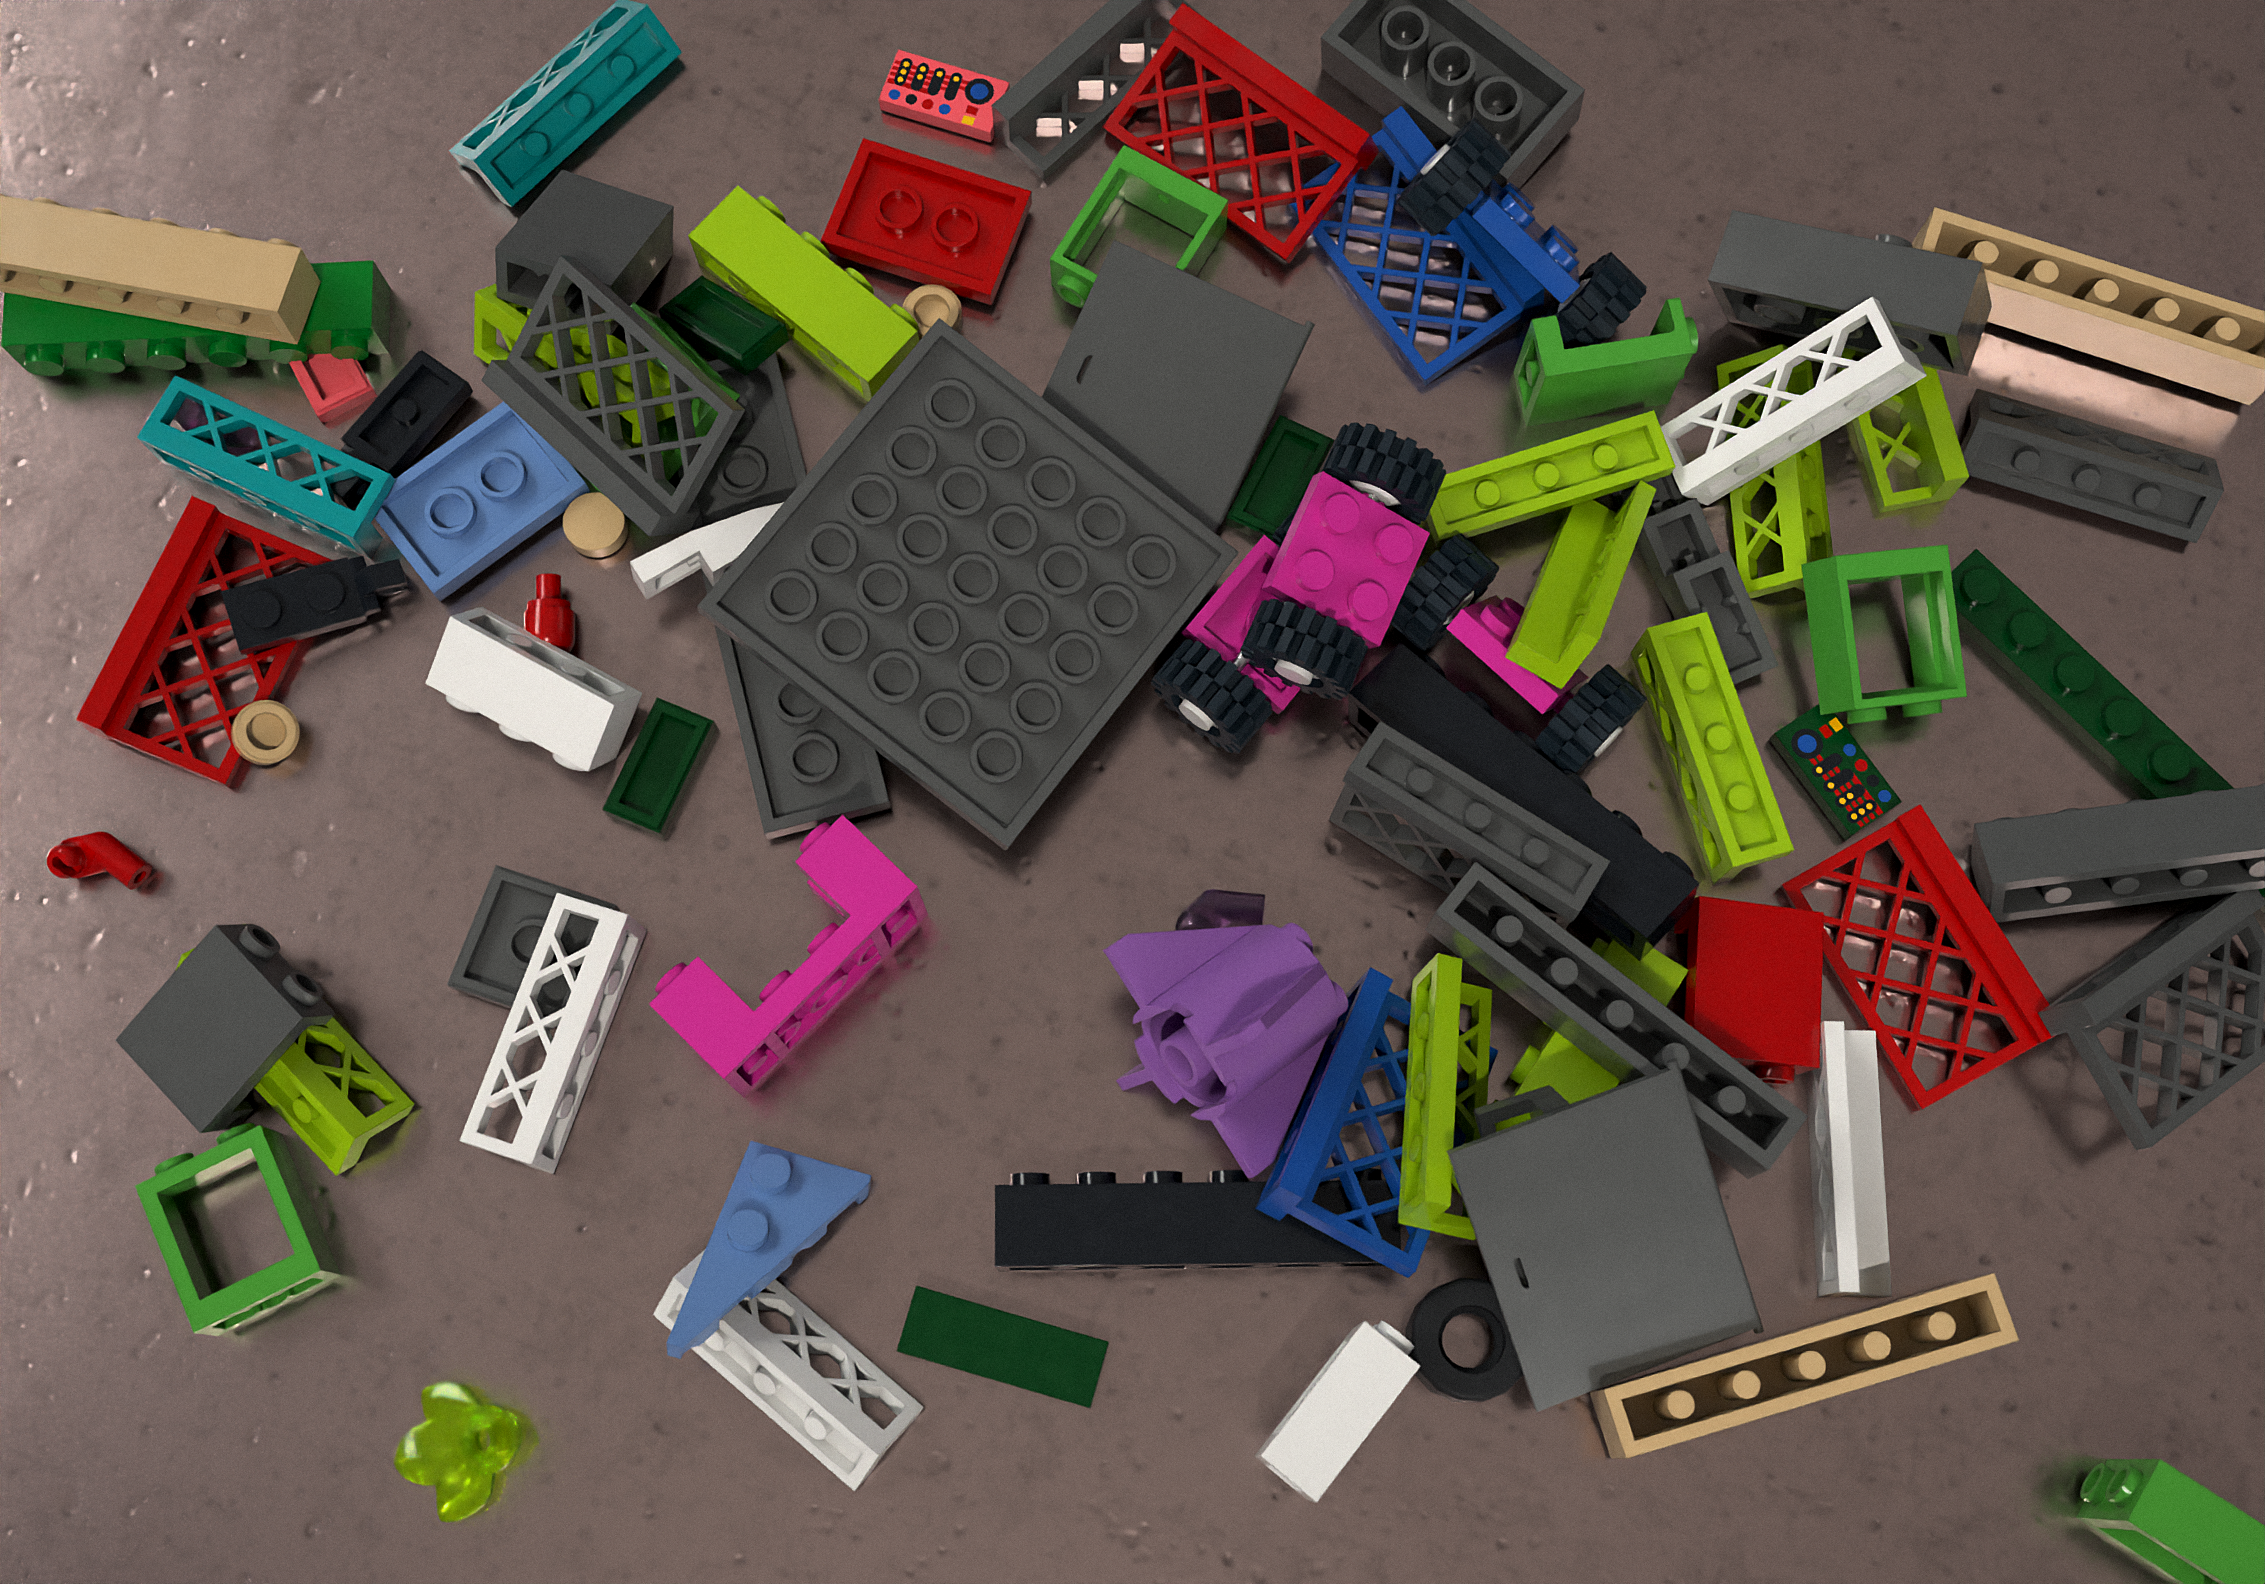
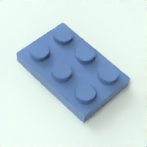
M503 401L395 478L394 485L374 518L436 598L442 601L562 514L574 499L591 491L573 466Z

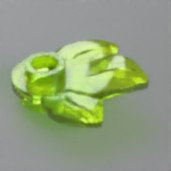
M451 1381L438 1383L422 1390L421 1404L427 1422L413 1428L401 1439L396 1448L393 1462L395 1469L408 1481L423 1486L436 1485V1505L439 1520L441 1522H455L469 1517L490 1501L495 1486L496 1472L509 1466L521 1447L522 1429L517 1418L506 1408L497 1404H482L468 1386ZM481 1428H484L490 1437V1444L486 1451L483 1450L480 1443Z

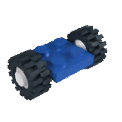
M1473 118L1452 136L1450 141L1444 144L1427 162L1420 173L1412 179L1410 185L1400 194L1401 196L1397 199V203L1431 236H1435L1441 230H1444L1453 218L1456 219L1463 212L1465 207L1469 211L1473 208L1472 217L1557 299L1554 304L1546 309L1543 317L1557 315L1564 349L1601 344L1606 338L1609 339L1616 332L1615 329L1618 325L1624 323L1631 315L1629 312L1640 304L1641 298L1647 291L1646 285L1612 252L1601 256L1595 264L1589 265L1584 273L1579 276L1578 264L1580 261L1575 256L1578 252L1575 244L1555 225H1552L1546 231L1535 221V216L1532 214L1535 206L1513 183L1509 182L1502 188L1493 179L1503 168L1504 163L1508 161L1511 152L1476 118Z

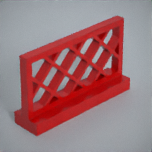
M1182 3L1168 22L1173 30L1103 125V128L1125 146L1203 187L1205 186L1197 180L1209 177L1210 191L1220 196L1219 175L1250 169L1254 199L1228 203L1227 220L1289 264L1360 168L1366 171L1378 155L1379 150L1371 134L1189 6ZM1178 52H1181L1195 62L1197 84L1166 90L1164 72ZM1205 70L1218 78V80L1207 82ZM1156 84L1157 92L1149 93ZM1231 89L1241 95L1243 117L1212 123L1208 94ZM1199 96L1202 125L1171 131L1168 102ZM1251 103L1259 107L1264 112L1252 114ZM1158 104L1162 133L1137 138L1124 128L1138 108ZM1280 122L1287 127L1290 150L1258 156L1254 127ZM1245 129L1249 158L1217 164L1213 135ZM1297 135L1311 145L1299 148ZM1204 137L1207 166L1182 170L1176 166L1173 143ZM1163 145L1165 157L1151 147ZM1326 155L1340 165L1327 185L1304 189L1301 159ZM1291 161L1295 191L1263 197L1259 168ZM1316 199L1307 211L1306 201ZM1297 202L1299 223L1283 243L1267 231L1264 209ZM1255 210L1257 223L1243 213Z
M192 496L87 696L76 721L91 734L113 743L117 741L229 788L243 760V757L237 752L232 742V721L250 703L274 699L303 639L280 645L259 654H255V652L247 654L245 659L212 670L201 641L233 630L230 620L226 619L196 629L190 609L195 599L199 596L219 589L222 591L230 589L229 586L263 574H265L266 579L274 577L272 571L298 562L312 567L334 560L219 512L215 505ZM229 533L253 543L260 563L224 574L218 555ZM263 548L275 552L280 556L267 559ZM213 566L216 578L205 581ZM183 623H185L188 633L177 636ZM193 644L204 673L168 685L161 667L168 652ZM272 662L264 677L260 665ZM252 669L259 686L253 701L227 710L217 681ZM156 678L160 689L148 692ZM208 684L219 714L184 726L173 696ZM162 700L165 701L175 728L174 730L149 739L129 731L139 708ZM224 724L231 745L220 767L218 768L196 759L188 737ZM179 740L184 753L165 745Z
M1921 804L1780 886L1792 908L1813 911L1802 894V889L1821 878L1849 885L1841 918L1837 919L1824 915V925L1838 928L1835 942L1833 943L1824 929L1823 957L1869 1031H1876L1877 1044L1919 1110L1935 1103L2034 1046L2054 1037L2050 1035L2038 1014L2050 1004ZM1888 841L1902 863L1897 887L1860 878L1865 854ZM1855 860L1851 875L1835 872V870ZM1909 876L1920 893L1906 890ZM1857 887L1894 897L1886 931L1849 922ZM1903 899L1929 905L1937 918L1932 943L1895 933ZM1944 930L1955 948L1941 945ZM1846 931L1883 940L1875 975L1850 969L1841 956V950ZM1892 943L1929 952L1921 987L1884 977ZM1938 955L1962 960L1968 966L1973 976L1967 999L1930 989ZM1857 980L1873 984L1869 999ZM1881 987L1918 996L1910 1031L1885 1025L1879 1017L1876 1007ZM1980 987L1992 1005L1977 1002ZM1928 999L1965 1008L1957 1043L1919 1034ZM1974 1011L2000 1017L2015 1041L1995 1053L1966 1046ZM1892 1036L1908 1040L1904 1055ZM1917 1043L1954 1052L1948 1079L1927 1091L1911 1067ZM1964 1055L1982 1059L1960 1072Z

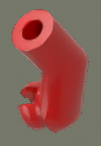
M103 831L67 838L61 841L60 844L53 846L46 858L50 872L58 878H83L108 872L130 890L141 886L148 879L152 871V865L111 833Z

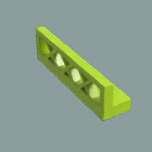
M496 284L475 291L474 354L487 364H490L491 360H507L510 353L496 344L497 329L500 330L511 352L532 309L497 298ZM587 327L571 329L570 335L575 366L592 363ZM553 334L544 335L534 355L541 359L545 369L548 371L558 369ZM606 334L610 359L628 356L627 345L612 334ZM647 361L653 398L672 395L668 373L651 361ZM630 364L612 368L617 404L634 402L635 394ZM595 372L578 374V384L583 389L592 409L600 408ZM673 403L654 406L657 423L675 415ZM637 410L619 413V415L633 424L632 439L626 436L621 425L623 440L632 448L643 447Z
M1780 344L1716 366L1719 391L1789 347ZM1805 360L1792 369L1785 392L1803 395L1814 388L1811 361ZM1773 380L1764 385V387L1771 388ZM1758 395L1750 409L1738 401L1731 425L1747 429L1760 421L1767 397ZM1782 400L1779 409L1790 402ZM1741 412L1745 414L1743 420L1741 418ZM1727 433L1725 441L1735 435ZM1820 439L1730 492L1737 569L1750 599L1793 587L1805 592L1801 564L1833 556ZM1772 469L1774 472V477L1769 475ZM1766 481L1775 487L1777 502L1764 522L1761 523L1752 517L1750 502L1763 482ZM1753 527L1758 530L1755 535L1753 532ZM1778 527H1780V535L1776 533ZM1770 539L1782 546L1784 571L1758 578L1757 558Z
M1844 348L1841 358L1853 360L1857 351ZM1922 366L1927 375L1926 377L1881 403L1897 412L1900 416L1903 428L1896 440L1873 427L1869 415L1871 409L1852 420L1879 513L1950 500L1969 478L1937 370L1934 368ZM1837 367V373L1843 371L1846 368ZM1905 438L1907 439L1909 448L1902 444ZM1880 448L1887 452L1884 459L1882 458ZM1893 457L1916 469L1921 485L1920 488L1893 493L1886 471Z
M1653 410L1446 474L1426 520L1437 548L1443 546L1449 539L1452 540L1456 534H1463L1466 538L1636 486L1640 480L1649 482L1668 476L1676 466Z
M1640 480L1616 513L1593 499L1567 507L1505 658L1562 690L1600 640L1657 490L1656 488Z
M1704 612L1648 627L1632 649L1631 655L1713 885L1732 880L1746 867L1788 856L1794 850L1708 613Z
M195 948L181 955L177 968ZM334 1017L327 1024L307 1027L254 1087L335 1176L356 1165L369 1138L408 1116L415 1104ZM305 1042L330 1046L340 1057L339 1068L314 1063L304 1052ZM354 1088L373 1092L385 1107L365 1117L348 1099V1089Z
M1437 953L1412 980L1398 1224L1475 1240L1476 1237L1464 1201L1462 1216L1445 1213L1451 1206V1185L1453 1184L1460 1193L1446 1151L1453 1149L1455 1122L1466 1135V1143L1480 1138L1473 1109L1488 1104L1492 989L1461 982L1462 959ZM1460 1003L1472 1006L1471 1029L1459 1036ZM1469 1040H1470V1049H1469L1468 1046L1465 1044V1043L1468 1042ZM1457 1061L1469 1075L1468 1089L1456 1096ZM1466 1100H1467V1109H1466V1108L1464 1107V1105L1462 1104V1103H1463L1464 1101H1466Z

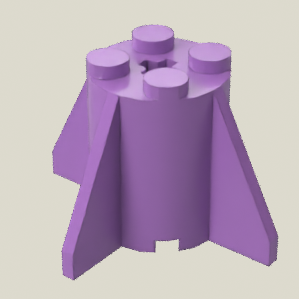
M1287 923L1282 928L1268 924L1133 933L1121 937L1103 951L1140 1008L1133 1016V1024L1142 1021L1141 1025L1144 1034L1134 1040L1136 1051L1142 1063L1116 1080L1122 1091L1153 1080L1164 1096L1172 1103L1176 1104L1182 1098H1185L1192 1105L1199 1107L1191 1116L1199 1120H1211L1247 1178L1255 1177L1274 1162L1328 1034L1336 1028L1338 1017L1348 1010V999L1345 992L1336 982L1329 979L1323 966L1313 954V944L1309 935L1304 929L1294 923Z

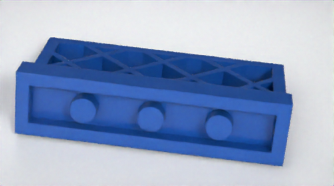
M1400 106L1382 119L1383 129L1372 136L1379 153L1382 152L1394 168L1391 187L1357 183L1359 169L1341 193L1346 195L1342 222L1321 220L1310 236L1426 386L1519 319L1525 323L1544 309V287L1472 217L1473 208L1469 211L1465 207L1456 219L1453 218L1450 224L1442 230L1445 235L1437 234L1431 236L1427 231L1419 232L1392 228L1396 201L1404 190L1399 188L1400 179L1402 178L1407 186L1410 185L1412 179L1420 173L1427 162L1437 153V150L1405 109ZM1335 162L1304 184V189L1327 185L1340 165ZM1355 196L1388 200L1384 227L1350 223ZM1307 200L1306 205L1310 203L1312 200ZM1297 202L1287 204L1299 220ZM1328 233L1339 234L1338 245L1334 243ZM1348 236L1381 240L1376 267L1353 265L1347 260L1344 255ZM1389 241L1423 245L1419 272L1385 268ZM1431 246L1453 248L1459 251L1464 258L1461 278L1427 274ZM1470 268L1473 269L1480 280L1469 279ZM1362 278L1374 280L1372 291ZM1382 281L1416 285L1411 313L1386 310L1379 301ZM1424 286L1459 290L1454 318L1420 314ZM1466 291L1492 294L1504 309L1487 322L1462 320ZM1397 324L1409 325L1407 337ZM1417 326L1451 330L1449 349L1427 364L1414 347ZM1459 332L1470 333L1458 342Z
M1370 967L1346 993L1348 1010L1338 1017L1336 1028L1327 1038L1256 1209L1278 1221L1285 1215L1290 1214L1408 1278L1416 1272L1431 1231L1405 1225L1409 1238L1404 1251L1382 1240L1373 1216L1396 1209L1399 1210L1401 1173L1395 1160L1402 1159V1146L1390 1150L1377 1117L1397 1111H1402L1404 1116L1406 1080L1399 1064L1408 1061V1049L1393 1052L1383 1026L1389 1015L1410 1028L1411 1003L1389 991L1393 982L1392 978ZM1459 1029V1036H1461L1465 1032ZM1469 1040V1041L1466 1042L1465 1044H1466V1045L1468 1046V1048L1470 1049V1040ZM1491 1046L1489 1055V1075L1498 1053V1050ZM1375 1048L1378 1057L1370 1059ZM1383 1068L1396 1100L1372 1106L1361 1080L1364 1073ZM1468 1079L1456 1082L1457 1096V1094L1468 1089ZM1466 1100V1101H1464L1462 1104H1463L1464 1107L1467 1109V1100ZM1353 1102L1357 1111L1348 1113ZM1362 1122L1375 1154L1349 1161L1339 1134L1342 1127ZM1456 1122L1454 1123L1453 1148L1463 1145L1466 1139V1135ZM1331 1157L1334 1166L1326 1168L1328 1160ZM1380 1165L1393 1199L1368 1206L1354 1172ZM1339 1177L1353 1211L1336 1215L1313 1203L1312 1200L1320 1182ZM1358 1222V1224H1359L1360 1227H1358V1226H1356V1225H1354V1224H1352V1223Z

